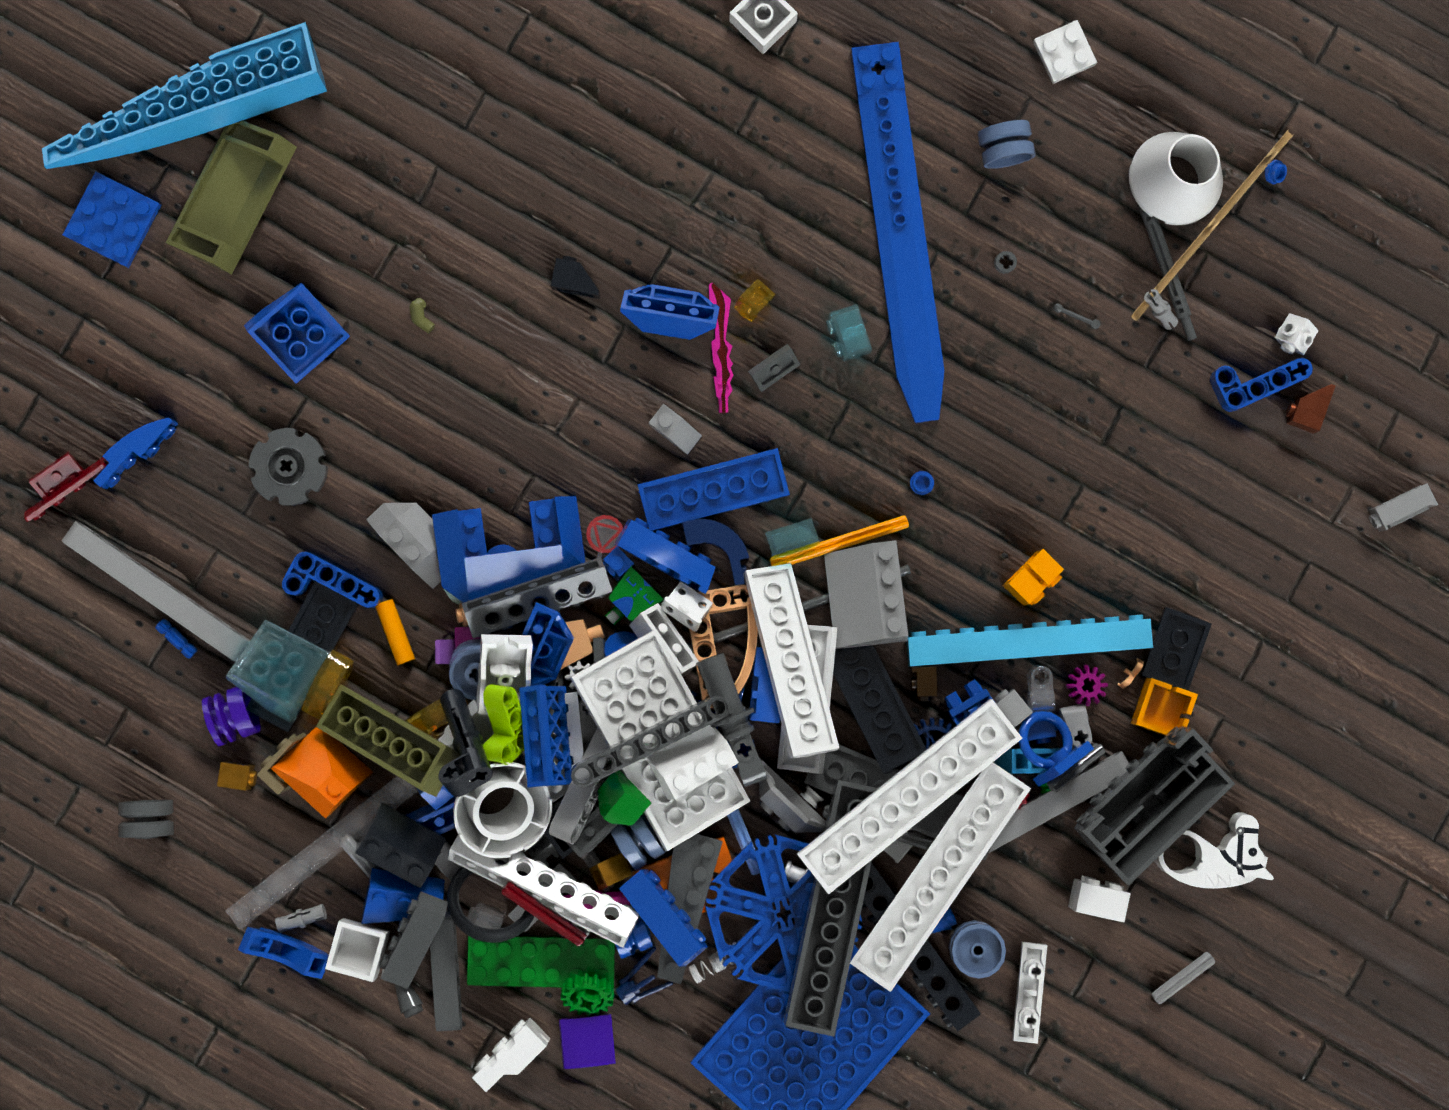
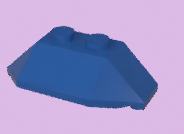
M650 284L634 290H625L620 312L642 332L691 340L716 328L720 307L713 304L699 292Z
M536 602L522 635H531L533 644L530 686L544 685L557 678L574 640V636L560 613Z

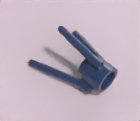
M655 946L619 981L621 985L616 988V992L625 1005L632 1001L636 1003L641 998L673 985V982L669 981L640 993L642 987L655 979V975L649 976L638 984L634 979L629 981L656 951Z

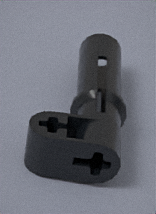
M451 689L442 694L440 703L453 736V748L459 753L460 757L444 765L439 771L438 779L451 795L460 797L488 782L492 778L493 772L482 745L483 736L476 729L463 692L458 689Z

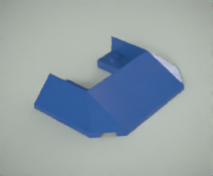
M560 496L553 499L528 502L534 548L487 555L481 508L461 511L456 509L433 514L432 520L442 588L464 603L585 563L576 496ZM560 589L556 594L562 595L566 592V589Z

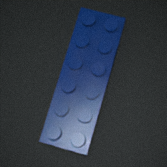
M778 448L638 484L646 520L651 531L790 496Z

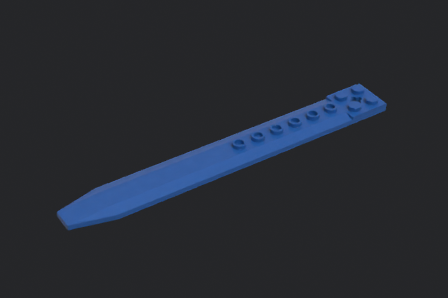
M899 42L851 48L896 378L914 422L936 421L940 417L944 364ZM875 64H880V66L884 67L885 70L881 71V75H877L876 71L871 70V68L875 67Z

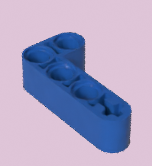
M1299 358L1241 384L1237 373L1232 367L1221 366L1212 372L1210 383L1221 407L1227 412H1234L1307 379L1312 374L1313 367L1309 360ZM1296 368H1302L1303 372L1290 377L1289 372ZM1220 372L1228 376L1227 384L1219 381L1218 375ZM1274 374L1281 378L1282 383L1280 386L1273 383L1272 377ZM1252 384L1259 387V396L1251 393L1250 387ZM1230 394H1234L1238 398L1237 406L1230 404L1228 400Z
M301 552L296 555L282 581L283 590L287 594L294 596L304 594L312 580H315L367 608H375L377 604L383 601L381 590L308 552ZM305 557H310L312 565L309 569L304 570L301 562ZM327 568H331L333 571V578L329 581H325L322 575L323 571ZM294 578H298L300 581V588L297 591H292L290 588V582ZM352 579L355 587L353 591L347 593L344 590V583ZM361 590L366 593L374 591L373 596L376 599L374 602H368V598L359 593Z

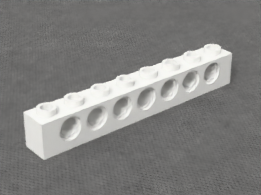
M459 834L450 847L448 860L501 887H504L508 882H512L559 916L622 948L625 946L636 925L639 914L631 906L622 905L614 901L609 895L600 894L592 890L587 884L578 883L570 879L565 873L556 872L548 868L545 863L526 857L521 851L511 854V857L507 858L486 857L471 850L462 841ZM502 860L506 864L500 865L497 864L495 861ZM518 871H524V872H526L528 875H526V876H521V875H519L517 872H518ZM540 882H546V883H548L550 886H549V887H543V886H541L539 883H540ZM568 893L571 895V898H565L561 894ZM590 904L593 906V909H587L583 905ZM612 915L616 920H609L605 916Z

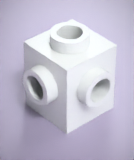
M1289 313L1282 326L1278 329L1275 339L1281 344L1280 348L1286 353L1293 354L1295 352L1304 355L1313 343L1318 330L1309 319Z

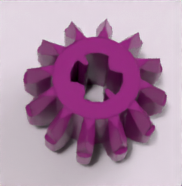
M1089 665L1083 666V672L1079 667L1074 668L1077 677L1072 674L1068 675V678L1073 681V684H1066V688H1073V691L1068 696L1072 698L1078 695L1075 700L1076 704H1080L1083 699L1085 706H1090L1091 699L1095 704H1098L1100 701L1097 694L1102 697L1106 695L1104 691L1100 690L1101 687H1108V683L1100 682V680L1105 678V674L1102 673L1096 676L1098 668L1093 667L1090 671ZM1083 680L1091 681L1092 684L1089 686V692L1082 689V686L1085 685Z

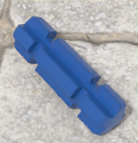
M166 619L159 621L155 628L161 634H165L164 637L175 648L182 650L181 653L186 658H191L196 654L197 648L192 643H188V640L176 628H172L170 622Z

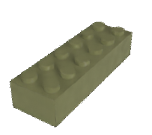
M340 684L316 726L421 791L437 797L443 786L438 779L439 771L444 765L460 757L459 753L453 748Z

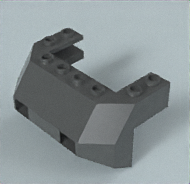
M1176 726L1156 744L1154 742L1149 744L1143 751L1145 755L1139 760L1134 759L1125 768L1127 772L1121 777L1116 776L1107 785L1109 789L1105 793H1098L1090 801L1091 806L1076 821L1075 830L1111 871L1128 886L1235 785L1230 777L1207 754H1210L1213 749L1193 728L1184 726L1178 728ZM1181 774L1184 778L1172 790L1167 792L1165 787ZM1130 822L1133 827L1121 836L1118 832Z

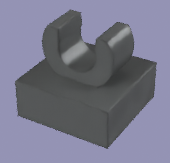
M545 833L532 847L527 849L534 861H541L547 866L549 863L546 858L551 854L556 858L559 857V854Z

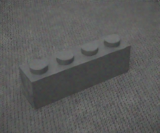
M421 891L416 900L412 899L406 912L409 915L407 918L403 917L397 929L400 933L398 937H392L388 947L390 952L389 954H384L379 965L382 968L380 979L408 989L445 917L447 901Z

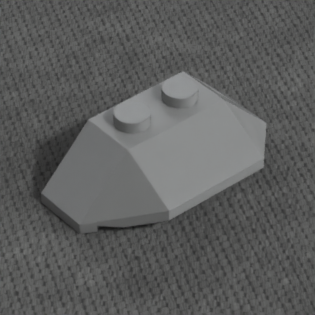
M383 503L366 520L398 556L434 589L441 582L432 518L417 503Z
M761 760L768 779L759 782V798L763 801L760 806L769 815L774 812L780 818L778 823L787 832L790 829L795 833L824 832L826 821Z

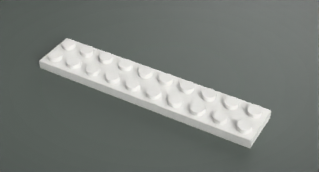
M989 699L798 852L797 855L824 890L830 894L1019 742L1022 737L993 699Z
M994 762L981 771L850 964L891 992L1031 788Z

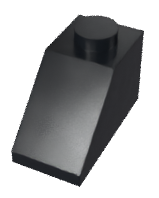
M563 256L562 259L556 258L551 282L553 291L600 299L598 288L581 263L576 262V258L570 256Z

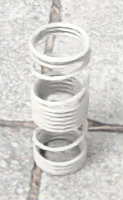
M718 952L708 956L713 973L700 960L704 979L700 976L695 964L689 966L690 973L697 984L705 980L703 965L712 975L715 974V971L718 973L726 969L722 964L723 958L721 961L719 960Z

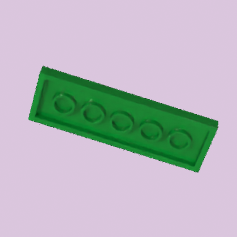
M468 936L467 985L562 987L563 983H567V978L575 979L576 974L581 977L588 973L589 977L597 974L598 979L606 978V983H612V989H614L615 943L605 938H586L582 945L577 946L565 937L516 936L507 941L488 943Z

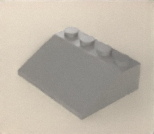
M897 541L871 543L824 554L832 627H837L835 649L908 641Z

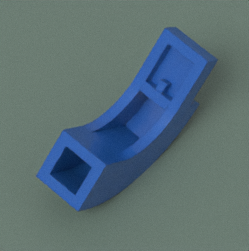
M247 927L238 948L244 954L268 958L287 965L304 976L322 979L329 957V954L313 945L263 927L260 929Z

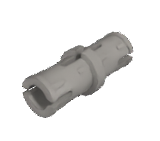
M1156 289L1151 290L1154 297L1151 296L1149 291L1146 292L1144 300L1151 307L1154 317L1162 322L1165 329H1172L1169 322L1175 328L1178 324V319L1172 313L1170 304L1162 299Z
M323 904L305 910L300 908L295 913L275 918L276 927L279 933L297 927L305 928L307 924L327 919V912Z

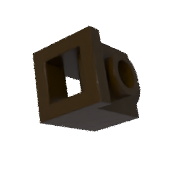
M910 667V672H915V677H911V692H915L917 701H931V696H937L936 667Z

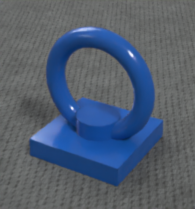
M1039 711L1032 713L1023 720L1018 731L1022 737L1019 741V746L1024 756L1032 764L1045 768V770L1033 778L1038 787L1063 774L1094 749L1089 741L1072 749L1073 740L1069 727L1059 716L1051 712ZM1038 721H1047L1056 726L1063 739V747L1047 759L1034 753L1028 741L1029 729Z

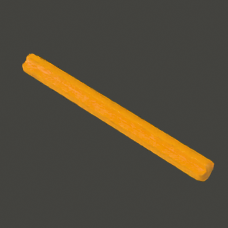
M903 515L771 557L770 563L771 566L790 563L793 565L909 527L907 517Z

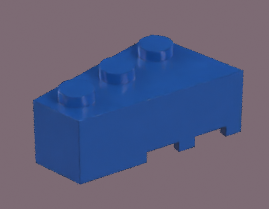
M756 647L749 708L753 707L754 712L748 716V720L779 723L780 715L762 647Z

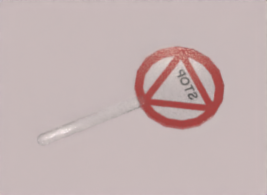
M601 515L594 518L587 528L586 538L589 545L598 551L597 558H602L603 553H610L616 547L614 544L623 529L619 520L610 515Z

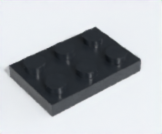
M1164 607L1153 638V648L1149 649L1141 676L1153 678L1170 684L1172 687H1179L1188 691L1212 623Z

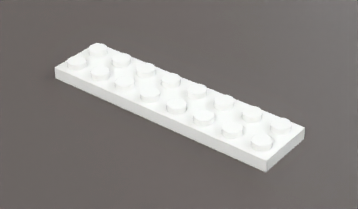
M791 563L746 570L744 578L790 758L794 759L837 751L839 744Z

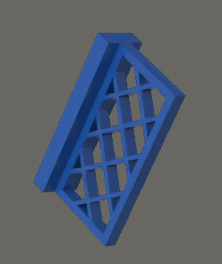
M534 685L520 687L527 787L570 785L573 761L572 756H570V732H568L566 716L568 712V704H565L566 686ZM557 692H558V703H557L556 700H555V696H556ZM550 706L554 710L553 715H551L549 712ZM558 719L560 720V725H561L560 728H559V726L557 725ZM552 731L556 735L555 740L551 737ZM560 744H562L563 752L559 749ZM555 756L558 759L557 765L553 762ZM563 768L565 772V778L561 774Z

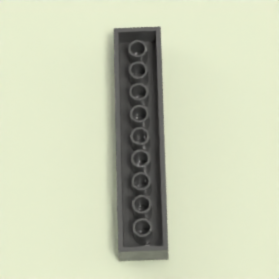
M835 779L824 832L878 788ZM872 860L830 894L824 890L814 877L783 1020L785 1026L835 1036Z

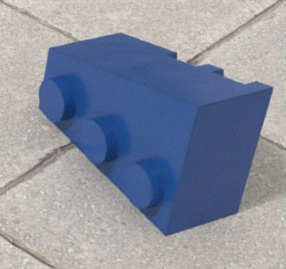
M372 868L363 906L361 924L401 921L403 917L407 918L409 914L406 912L412 899L416 900L420 891L443 900L445 879L427 877L421 888L387 870Z

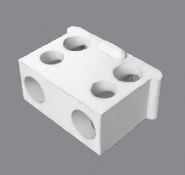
M680 581L670 596L665 597L661 609L696 632L713 602Z

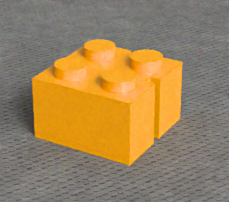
M1044 549L1036 551L1002 586L1023 606L1037 604L1045 596L1043 590L1046 587L1055 586L1061 580L1062 576L1060 573L1064 569Z
M1146 678L1131 724L1164 736L1176 726L1178 728L1180 726L1187 727L1189 719L1180 718V715L1192 714L1198 694L1179 687H1172L1170 684L1153 678Z

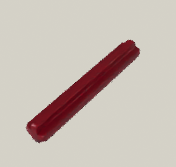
M512 882L505 884L502 889L504 896L575 945L580 946L584 943L587 935Z

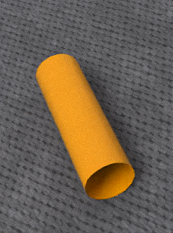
M393 599L377 604L375 608L397 666L415 660Z

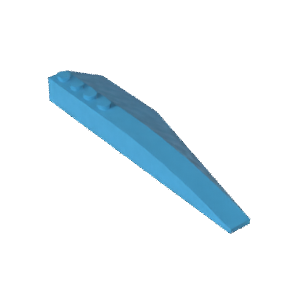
M306 22L217 52L209 56L210 61L201 66L197 63L189 67L191 71L178 78L175 75L169 78L166 85L161 88L155 86L122 104L123 108L115 113H112V111L102 115L104 119L92 126L89 122L82 126V129L73 136L67 134L42 148L44 167L50 169L87 163L167 145L327 92L324 76Z

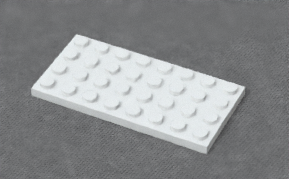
M657 629L652 630L570 677L608 747L697 704ZM692 712L688 716V722L691 725H696L701 721V714L699 712ZM676 723L668 724L665 729L666 734L669 736L676 735L679 731V726ZM648 734L643 738V744L646 747H653L656 744L657 738L653 734ZM628 745L620 750V755L623 758H630L634 754V748ZM645 757L621 769L622 773L652 803L644 813L665 851H669L750 802L732 767L676 800L667 799Z

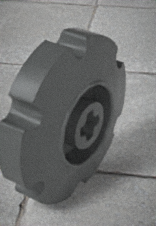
M281 428L268 433V442L262 443L258 441L251 452L249 468L256 471L255 476L251 478L252 484L258 493L269 501L278 497L279 504L283 506L303 504L309 501L308 494L310 491L318 493L324 486L328 474V466L322 465L321 459L326 456V453L321 444L308 433L299 437L298 430L294 428ZM287 462L291 464V472L286 471L285 464Z

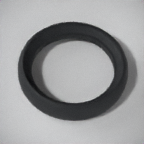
M502 860L495 861L497 864L500 865L506 864ZM464 867L458 869L450 882L447 902L451 918L462 932L482 942L497 943L510 940L528 928L535 916L526 910L515 923L500 929L483 928L471 922L460 907L459 891L464 881L474 872ZM518 871V872H517V873H518L519 875H521V876H526V875H528V874H527L526 872H524V871Z

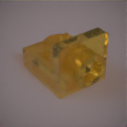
M757 279L739 297L734 308L742 317L753 322L758 313L776 294Z

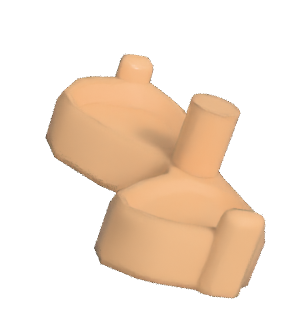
M1136 658L1137 663L1132 672L1127 668L1123 671L1129 676L1121 684H1117L1122 689L1129 686L1141 671L1144 662L1139 658Z

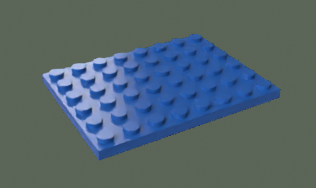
M857 947L853 949L851 960L859 950ZM783 958L769 971L768 976L776 978L784 976L786 969ZM850 964L834 1037L785 1026L783 1020L789 992L758 984L690 1063L742 1110H847L925 1021L930 1012L899 984H896L890 992Z

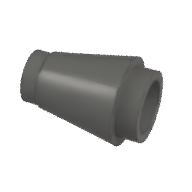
M411 984L408 989L395 985L400 1012L404 1014L405 1019L424 1011L422 1007L424 1003Z

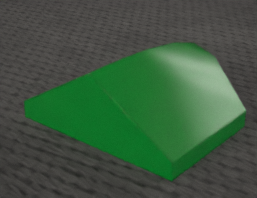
M620 770L612 773L597 790L600 814L603 819L612 824L632 826L652 804Z

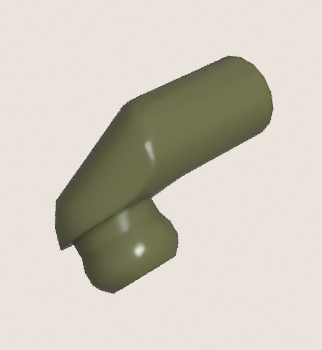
M416 298L409 306L411 321L429 334L434 329L435 324L424 316L426 302L422 298Z

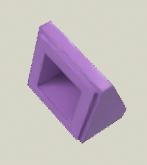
M455 640L435 641V660L437 664H450L452 653L455 650Z

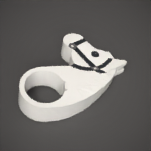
M1237 812L1232 815L1229 821L1230 832L1223 837L1218 847L1213 846L1190 830H1186L1182 834L1188 835L1195 845L1196 860L1191 867H1186L1182 870H1171L1164 861L1163 853L1155 860L1156 865L1171 877L1182 883L1200 888H1227L1246 884L1256 878L1274 879L1265 869L1268 857L1264 856L1258 846L1259 824L1253 816L1243 812Z

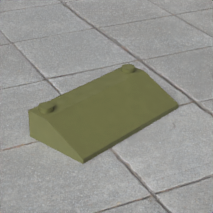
M245 121L225 126L166 244L232 275L297 147L281 135Z

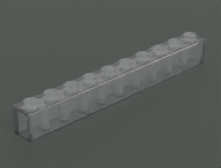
M396 776L225 910L239 930L247 927L343 852L344 849L339 843L340 838L349 834L357 841L381 803L396 810L418 793L417 788Z

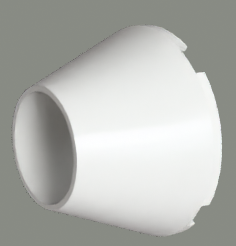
M1166 132L1153 136L1136 151L1130 165L1129 184L1131 192L1144 212L1151 217L1154 216L1165 221L1166 224L1187 225L1199 221L1215 207L1222 192L1223 175L1218 151L1208 139L1199 135ZM1170 157H1181L1190 162L1197 172L1198 184L1188 183L1180 179L1172 169Z
M507 762L506 764L508 765L501 763L491 764L493 775L488 782L463 796L456 797L453 809L455 828L462 841L474 852L490 858L511 857V854L523 849L526 851L532 847L546 831L552 814V799L550 798L547 786L527 787L525 765L514 762ZM503 787L514 789L512 800L503 810L494 814L479 813L483 799L490 792Z

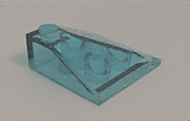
M265 620L226 675V679L271 713L291 722L309 694L329 656V652Z

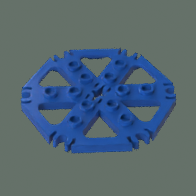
M775 834L777 839L776 845H774L771 835H767L769 840L767 846H761L759 839L756 838L755 845L758 848L757 850H754L752 841H750L711 881L721 886L710 885L709 887L710 890L717 892V896L714 899L706 898V902L708 904H715V907L706 905L705 907L719 960L721 961L723 957L729 955L723 961V966L726 967L728 963L734 962L736 968L732 971L733 976L737 975L741 969L743 970L737 979L790 992V984L792 983L814 876L808 870L791 888L789 887L781 853L787 848L801 851L810 843ZM747 859H754L758 864L766 895L733 887L729 883V878ZM779 901L782 902V906L786 910H790V914L787 915L786 919L788 926L785 925L782 917H777L781 907ZM726 911L759 921L736 944L729 945L724 940L719 916L722 912ZM776 939H778L786 969L784 976L781 978L757 973L752 969V964Z

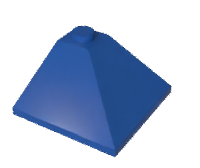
M302 283L263 308L244 325L246 331L296 384L350 337Z

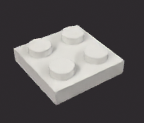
M1078 20L1033 40L1052 84L1097 64Z

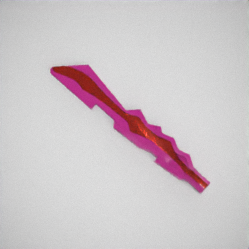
M710 283L709 300L720 307L715 328V339L711 342L713 364L716 369V376L713 378L716 397L719 401V413H728V397L732 392L730 382L734 376L731 370L733 363L729 358L733 346L726 341L731 299L715 284Z

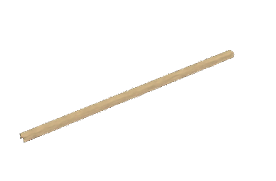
M1287 131L1156 285L1154 289L1159 294L1293 136ZM1145 300L1131 315L1132 319L1137 321L1147 310L1149 304Z

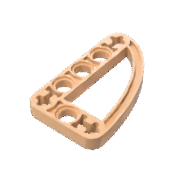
M738 585L708 590L706 594L698 592L711 602H713V598L716 595H723L727 599V603L722 607H718L714 603L712 604L706 617L702 620L707 625L705 633L698 634L689 629L693 654L698 661L706 659L699 656L697 652L698 648L702 645H707L711 648L712 652L709 657L717 655L709 614L746 608L748 625L746 655L741 672L734 683L739 695L752 670L758 629L750 597L747 598V602H743L740 598L734 599V605H730L731 597L729 593L733 592V597L740 596L741 591H745V594L749 595L747 586ZM696 666L701 699L703 701L709 698L707 689L704 690L703 688L705 684Z

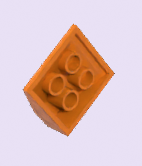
M317 727L271 768L325 819L373 773L340 741Z

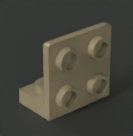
M304 732L297 736L293 734L289 739L285 738L276 747L278 752L273 756H268L260 765L262 770L257 776L277 795L291 787L271 768L307 736Z

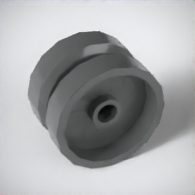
M173 800L118 802V815L123 818H134V821H124L118 824V837L151 839L158 838V836L174 835V822L169 819H158V816H167L174 812Z

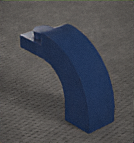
M696 519L682 522L687 546L712 544L721 548L730 560L735 586L745 585L744 572L747 568L746 564L741 565L740 561L749 559V555L741 538L732 529L717 521Z

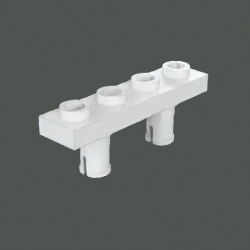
M1021 943L1013 1041L1038 1044L1047 954L1046 944Z

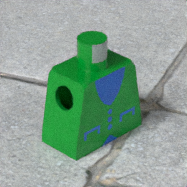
M630 567L609 595L608 599L615 606L605 616L613 625H616L624 616L633 622L641 612L657 603L661 604L664 599Z

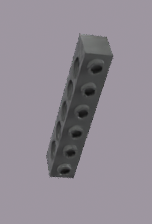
M600 557L464 602L462 607L472 637L475 638L481 637V634L490 635L491 632L499 629H510L515 624L523 621L528 622L535 606V602L532 601L536 597H543L537 603L559 612L562 608L579 606L584 601L592 598H603L607 593L612 592V588ZM582 582H589L587 586L579 587ZM566 589V592L564 594H556L558 590ZM512 605H520L516 610L509 609ZM491 612L497 613V614H496L494 617H492V618H487V617H486V615H487L488 613H491Z

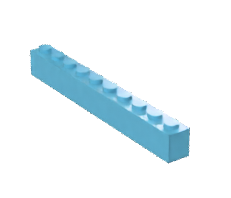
M1143 615L1128 616V621H1119V616L1105 617V622L1095 623V618L1080 619L1081 624L1071 625V620L1056 621V626L1047 627V622L1032 623V628H1023L1022 624L1008 625V630H999L998 626H986L983 632H974V627L961 628L960 633L950 634V629L935 630L936 635L926 636V631L911 632L912 637H908V641H906L908 667L1153 648L1151 619H1143Z

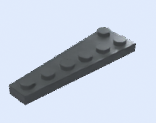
M698 833L673 848L668 891L675 897L676 901L674 903L679 910L683 909L691 919L689 923L694 929L698 928L723 842L722 840ZM661 944L657 978L681 984L686 966L679 967Z

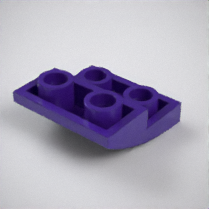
M611 1014L559 1019L563 1069L616 1064Z

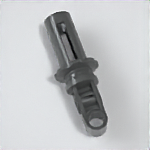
M724 653L697 662L698 670L703 678L709 697L719 695L729 704L728 714L724 718L710 724V726L719 727L722 736L729 741L731 749L739 762L737 768L744 787L768 779L750 735L755 729L750 724L748 716L754 712V708L745 709L746 707L742 705ZM714 701L712 705L715 713L718 714L722 712L724 705L722 701ZM741 743L750 746V749L747 750V755H743L741 752L737 753Z

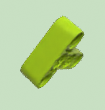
M490 684L484 690L483 700L494 734L484 743L483 748L489 762L508 765L506 764L507 762L512 763L524 751L521 705L517 692L513 687Z

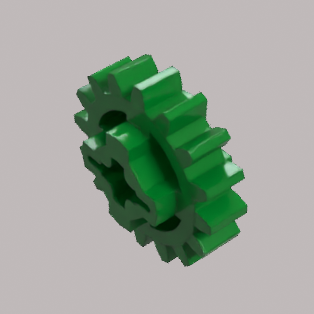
M588 973L581 977L576 974L575 979L567 978V983L562 984L560 999L563 1001V1006H569L570 1012L577 1010L578 1015L582 1014V1012H586L587 1016H590L591 1013L600 1015V1010L608 1011V1006L613 1005L614 989H612V983H606V978L598 979L597 974L593 977H589Z

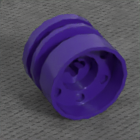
M245 685L228 689L226 692L227 702L220 693L214 694V698L208 696L202 699L205 724L218 746L227 744V740L230 742L236 741V729L243 738L261 731L259 717L246 709L252 695Z

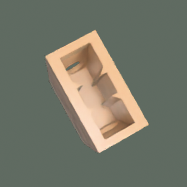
M584 620L565 622L574 636V640L560 670L594 653L593 638H605L601 625L587 629Z

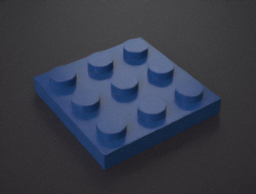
M95 171L62 235L129 268L162 205Z

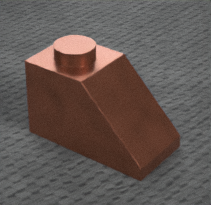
M1330 384L1294 401V403H1290L1286 411V416L1288 417L1286 424L1313 434L1320 431L1336 386Z

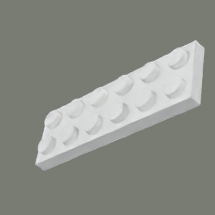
M807 625L830 710L837 627ZM781 724L777 769L823 774L825 753L791 759Z

